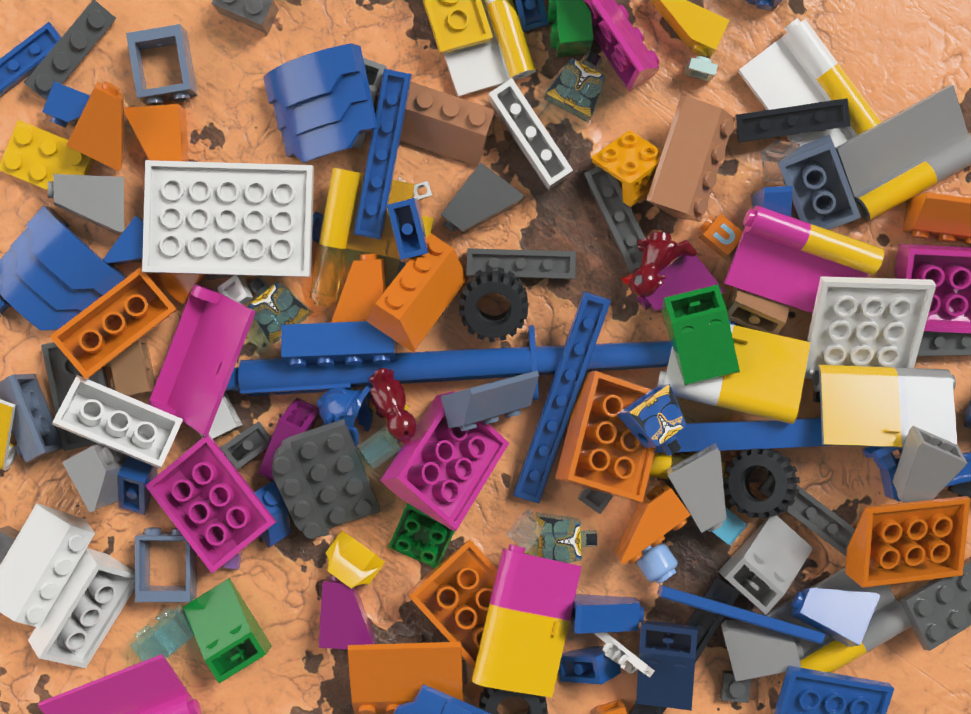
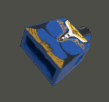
M670 384L656 386L617 413L618 417L645 448H654L661 445L667 456L676 453L682 448L675 434L685 428L686 422Z

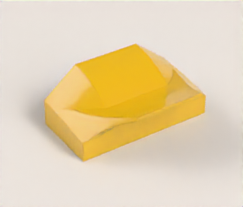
M343 531L339 533L325 553L328 557L327 571L351 589L361 584L369 585L385 563L375 553Z

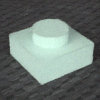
M697 56L689 60L684 75L710 82L716 74L718 65L711 63L712 61L709 58Z

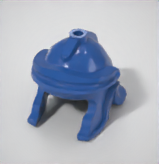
M372 384L367 385L362 391L344 388L329 389L317 402L324 425L345 419L355 446L359 444V433L354 427L355 418L364 427L365 431H369L372 425L373 413L369 407L371 388H373Z

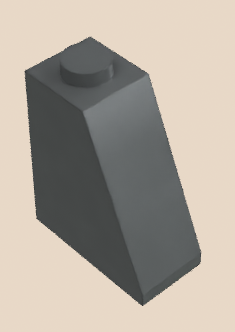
M480 162L441 213L442 219L445 220L442 224L454 234L457 231L464 234L520 204L524 195Z

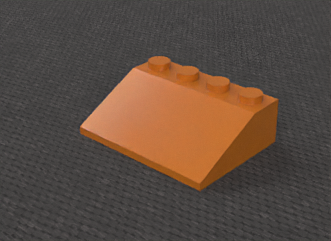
M597 371L585 373L572 410L555 480L643 502L656 447L645 448L622 422L617 413L651 389Z
M963 496L865 507L847 547L845 574L862 588L962 576L970 498Z
M469 539L419 581L408 592V596L450 642H461L462 656L475 668L497 568Z
M461 642L348 645L351 699L354 714H393L397 706L413 702L423 684L464 702Z

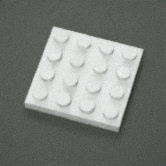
M820 277L807 342L811 343L804 378L812 379L813 370L816 365L914 368L936 287L934 281L926 279Z

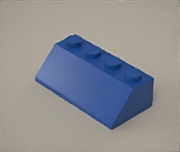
M367 321L286 324L281 327V357L286 364L293 368L306 367V364L317 363L318 366L329 367L333 366L334 362H345L346 365L355 366L361 365L362 361L388 364L390 360H397L398 342Z

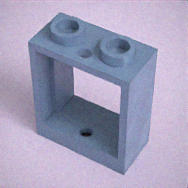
M181 24L126 33L136 96L140 101L147 104V106L162 105L164 104L163 101L172 99L175 102H184L190 100V96L198 95L188 34ZM177 44L183 83L147 89L140 50Z
M151 527L145 528L144 532L136 535L135 602H191L196 598L197 553L178 528H172V532H161V528ZM150 541H186V586H150Z

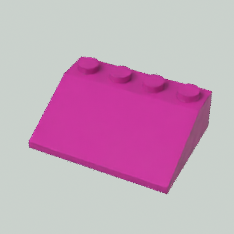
M583 0L591 11L593 39L627 90L630 92L654 76L660 68L658 65L660 63L655 52L648 50L643 43L644 37L637 27L633 28L629 22V14L625 7L621 4L618 5L615 0Z
M898 244L895 279L933 280L936 284L924 331L971 333V247Z
M451 391L436 395L416 425L414 436L410 438L408 443L403 445L380 481L402 500L451 530L457 531L509 445V442L490 424L483 425L482 420L476 422V428L461 431L460 426L449 428L440 396L455 392Z
M209 434L204 436L145 485L211 573L226 566L276 523L273 516Z

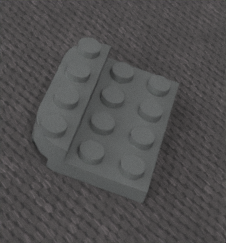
M345 419L284 439L281 446L276 450L272 461L273 478L293 522L307 538L314 539L320 536L329 535V528L380 512V505Z

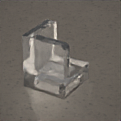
M776 140L761 151L765 181L786 185L778 162L800 147L799 143Z
M530 510L523 512L506 533L516 544L525 547L526 552L534 548L537 544L536 541L546 530L531 518L533 513Z

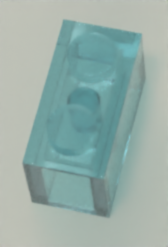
M383 427L356 447L359 455L370 470L375 469L401 450L398 445L400 441L394 439L386 427Z
M180 605L173 611L168 607L156 617L159 621L151 628L147 624L135 634L137 640L130 646L142 661L161 654L167 658L194 636L185 611Z

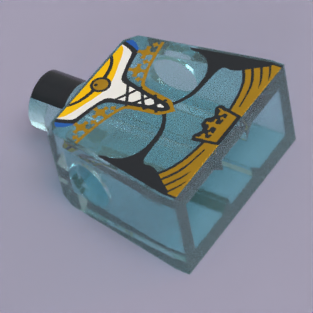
M588 51L582 63L571 58L547 89L544 100L589 123L605 80V75L597 71L602 57L592 51Z
M260 276L248 285L257 296L248 307L256 311L254 318L270 344H275L281 339L282 325L300 324L314 313L312 308L279 281L270 287Z
M536 512L537 557L565 563L582 560V547H597V531H581V521L576 517Z

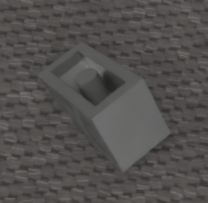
M258 421L221 446L220 449L236 470L239 471L268 449L271 436Z

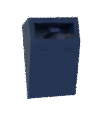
M648 620L642 621L639 658L655 671L651 677H648L638 669L636 704L692 711L698 626Z

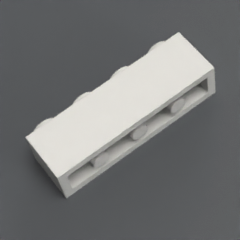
M509 79L489 93L490 104L546 188L550 190L571 176L573 169L513 79Z

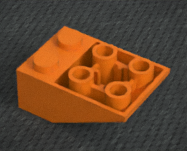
M661 482L644 495L643 502H638L615 550L616 556L623 565L627 562L629 564L634 563L643 555L642 551L648 546H657L665 539L664 535L671 529L676 531L687 523L686 518L691 514L668 485Z

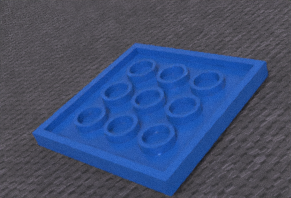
M788 666L774 714H886L894 687L887 682Z

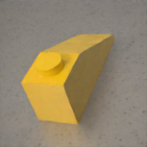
M650 0L684 44L692 48L691 51L694 54L702 57H711L714 54L730 21L729 19L687 0Z

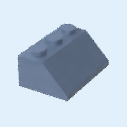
M830 134L802 145L778 162L786 185L792 186V201L801 221L829 230L861 218Z
M538 370L440 396L448 427L460 426L461 431L476 428V422L481 420L483 425L499 421L498 415L504 414L505 418L520 415V409L531 405L539 378Z
M13 374L0 382V399L16 405L11 433L14 434L17 441V452L25 460V463L62 450L59 430L57 426L52 425L54 418L36 375Z

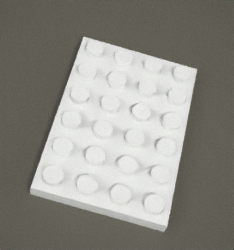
M145 160L142 272L311 277L314 166Z

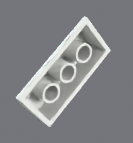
M77 375L52 425L161 469L183 419Z
M36 503L0 565V613L15 622L38 628L41 627L95 535L86 519Z
M86 548L41 627H36L28 639L38 658L86 668L135 589V571L108 554Z

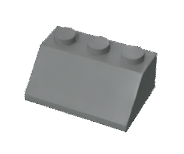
M101 444L91 446L62 462L89 513L119 501L117 475L128 455Z

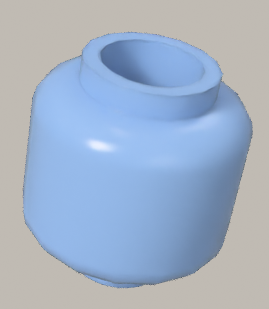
M663 543L655 547L648 546L642 551L643 555L637 560L638 567L649 582L657 581L658 584H661L677 573L675 568L678 562L667 545Z

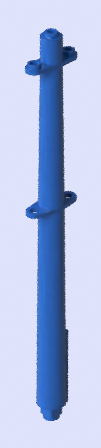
M729 320V323H730V324L736 325L735 322H732L731 320ZM528 325L529 347L423 351L414 353L401 352L397 353V360H390L388 364L362 361L361 365L355 366L346 365L345 362H334V365L329 367L318 366L317 363L306 364V367L293 368L286 364L282 358L240 360L239 367H234L225 391H240V394L250 397L322 393L333 388L353 390V387H363L371 384L369 381L370 376L380 368L392 369L394 371V380L397 379L401 384L505 378L537 370L539 375L555 374L564 345L536 346L534 325ZM671 341L596 344L586 372L667 367L672 343ZM538 381L534 391L533 401L539 400Z

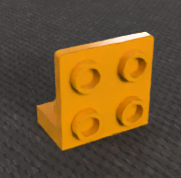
M629 130L592 156V162L622 182L623 203L632 207L648 195L662 150Z

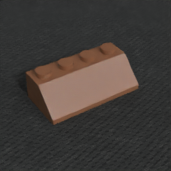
M411 82L400 142L477 167L495 117V109Z
M681 95L646 201L673 217L701 222L708 208V200L712 188L716 184L721 161L725 157V149L734 129L735 118L723 108Z

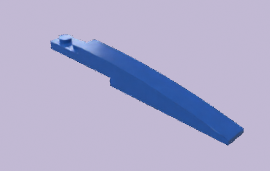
M821 417L796 418L794 424L772 419L686 423L685 428L675 434L682 447L677 452L701 451L713 443H716L719 451L836 446L822 445ZM661 445L655 449V453L665 452Z

